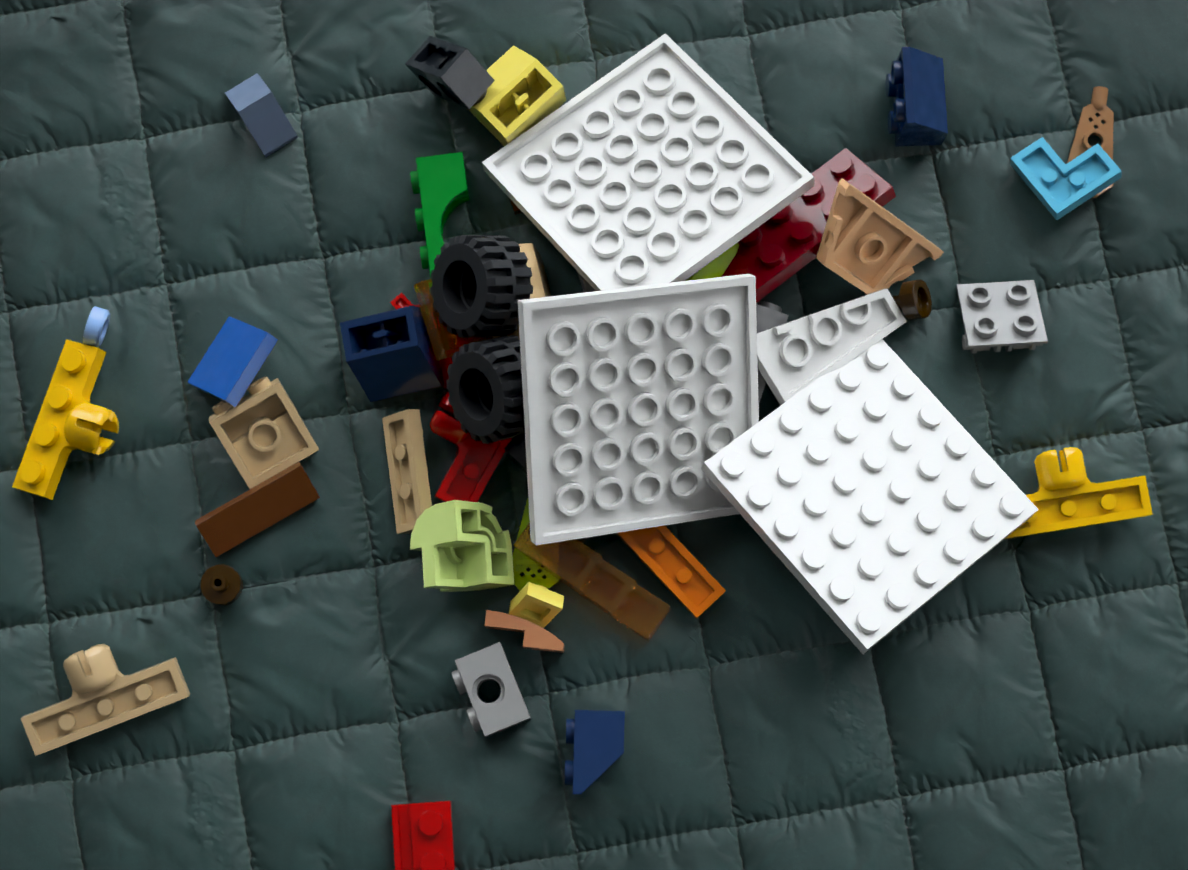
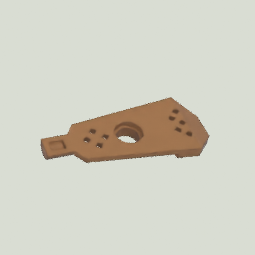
M1094 87L1091 104L1082 108L1067 163L1092 147L1088 143V137L1091 135H1096L1101 139V147L1113 160L1114 112L1106 106L1108 88ZM1111 184L1110 186H1108L1107 188L1093 196V198H1097L1101 194L1111 189L1113 187V184Z

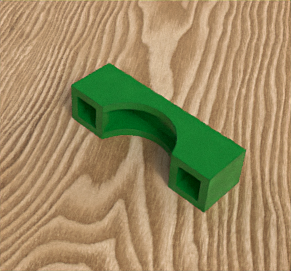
M463 152L416 158L417 171H410L413 194H420L422 208L415 209L418 232L425 231L427 244L420 246L422 269H430V277L431 270L435 268L434 260L436 255H441L440 248L444 245L443 232L448 217L458 206L469 200ZM432 279L431 283L424 284L427 307H433L434 303L430 292Z

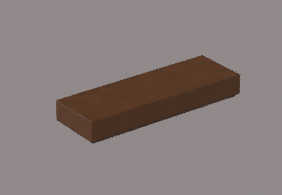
M297 462L195 520V525L215 557H218L319 499L320 496L301 463Z

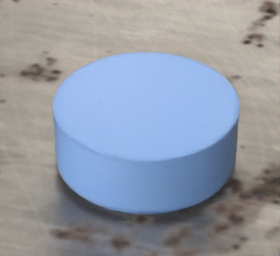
M96 306L93 307L85 326L83 344L94 347L101 346L110 321L109 310Z

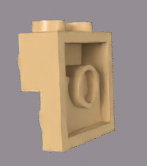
M266 376L255 381L247 389L250 394L241 398L236 407L220 401L212 407L215 414L209 417L210 425L249 489L319 450L278 378L270 382Z

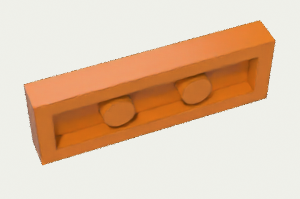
M665 525L616 533L696 619L726 592L719 582Z

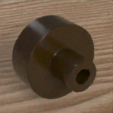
M921 279L902 283L899 295L892 296L900 311H903L908 320L927 318L931 313L932 301L930 291L926 283Z
M218 564L210 567L205 571L201 579V591L204 597L217 605H229L235 602L243 590L241 575L228 565Z

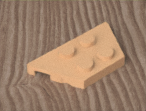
M842 178L836 189L816 259L864 293L870 294L882 289H889L893 283L902 281L914 274L913 266L929 256L935 261L944 252Z

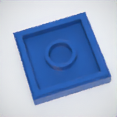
M229 316L191 375L188 383L236 407L278 339L266 331Z

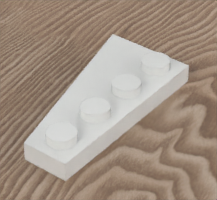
M882 289L757 333L758 370L781 406L814 380L842 368L907 321L888 289Z

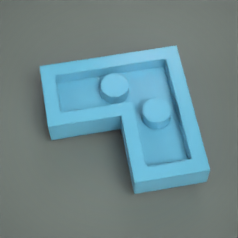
M1043 137L1010 158V165L1056 220L1121 179L1122 175L1121 169L1098 143L1067 164L1062 161Z

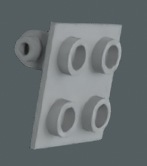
M1034 280L957 284L956 288L965 334L962 335L963 350H970L972 354L977 353V351H989L991 347H993L994 352H1000L1001 346H1005L1007 352L1012 351V348L1035 350L1036 346L1048 343Z

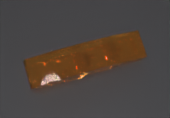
M529 522L513 545L544 570L648 642L671 610L670 605L637 585L636 580L603 560L600 554L577 539L535 545L531 542Z

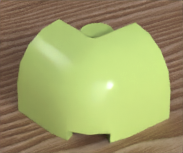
M452 500L435 504L425 509L419 516L411 533L410 550L422 551L424 588H436L442 592H457L514 585L512 544L509 530L502 531L496 517L492 514V506L479 502Z

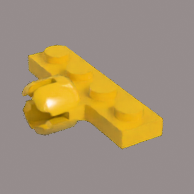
M66 339L13 482V488L53 500L68 456L72 450L79 449L100 455L114 445V440L100 437L101 430L118 434L119 421L115 412L90 403V396L106 352L102 349Z
M1067 447L1059 451L1062 472H1060L1056 450L1045 451L1035 459L1039 483L1038 490L1034 494L1026 495L1039 510L1005 539L1151 516L1153 513L1146 476L1093 483L1087 478L1083 453L1080 449Z

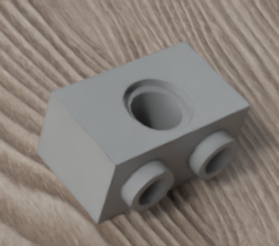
M500 642L455 660L458 670L451 673L460 695L468 693L473 707L466 711L475 732L482 730L484 736L489 737L531 719ZM487 680H494L501 687L499 698L492 703L483 702L478 694L480 685Z

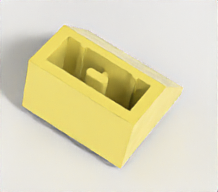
M513 45L486 70L495 81L487 89L485 97L468 110L503 146H506L553 113L566 101L564 86L536 58Z

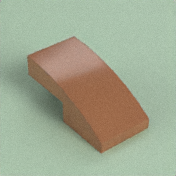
M486 610L484 626L488 629L523 632L524 649L564 653V643L544 628L514 615Z

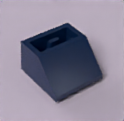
M902 47L897 60L891 63V74L886 75V96L893 97V111L888 112L889 134H895L896 146L942 145L948 134L943 58L912 47Z
M408 306L340 322L346 362L370 402L444 387L431 309Z
M575 710V719H566V744H574V760H565V785L573 786V794H582L624 753L625 711Z

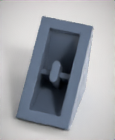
M258 73L225 92V95L265 157L298 138L273 93Z

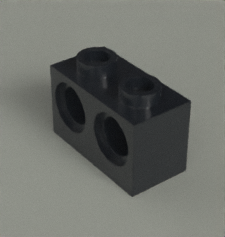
M429 36L405 63L434 96L467 109L479 103L485 97L487 89L495 81L467 48L433 36Z

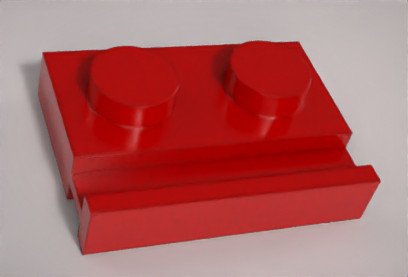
M451 801L391 805L395 870H455Z

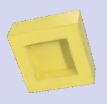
M528 582L510 601L509 614L544 628L563 609L564 596L548 590L544 586Z

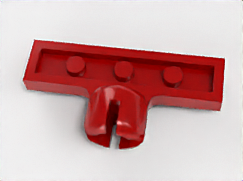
M448 392L442 398L439 407L453 414L454 410L452 405L449 404ZM437 410L431 418V431L452 442L457 447V455L434 497L443 502L452 500L478 502L505 452L504 448L512 438L489 444L475 441L471 438L470 433L466 434L461 429L460 421H456L455 418Z

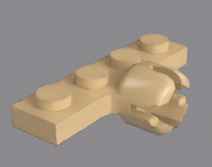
M97 644L91 646L88 650L78 651L64 660L63 667L72 687V697L25 715L21 718L34 754L37 756L190 696V692L176 657L134 674L123 675L118 670L110 647L105 644Z

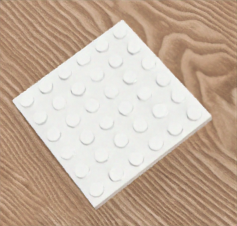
M666 33L482 162L484 171L595 291L685 281L815 186L814 176Z
M742 274L518 300L531 542L535 545L740 514L701 470V467L705 461L759 422L755 276Z
M883 339L842 368L814 380L705 461L701 467V470L862 654L882 640L1039 510Z

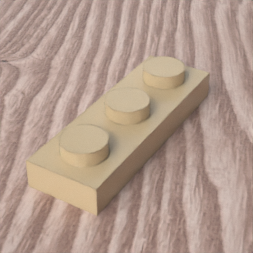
M406 409L382 418L397 534L412 533L416 520L425 509L432 506L420 410Z

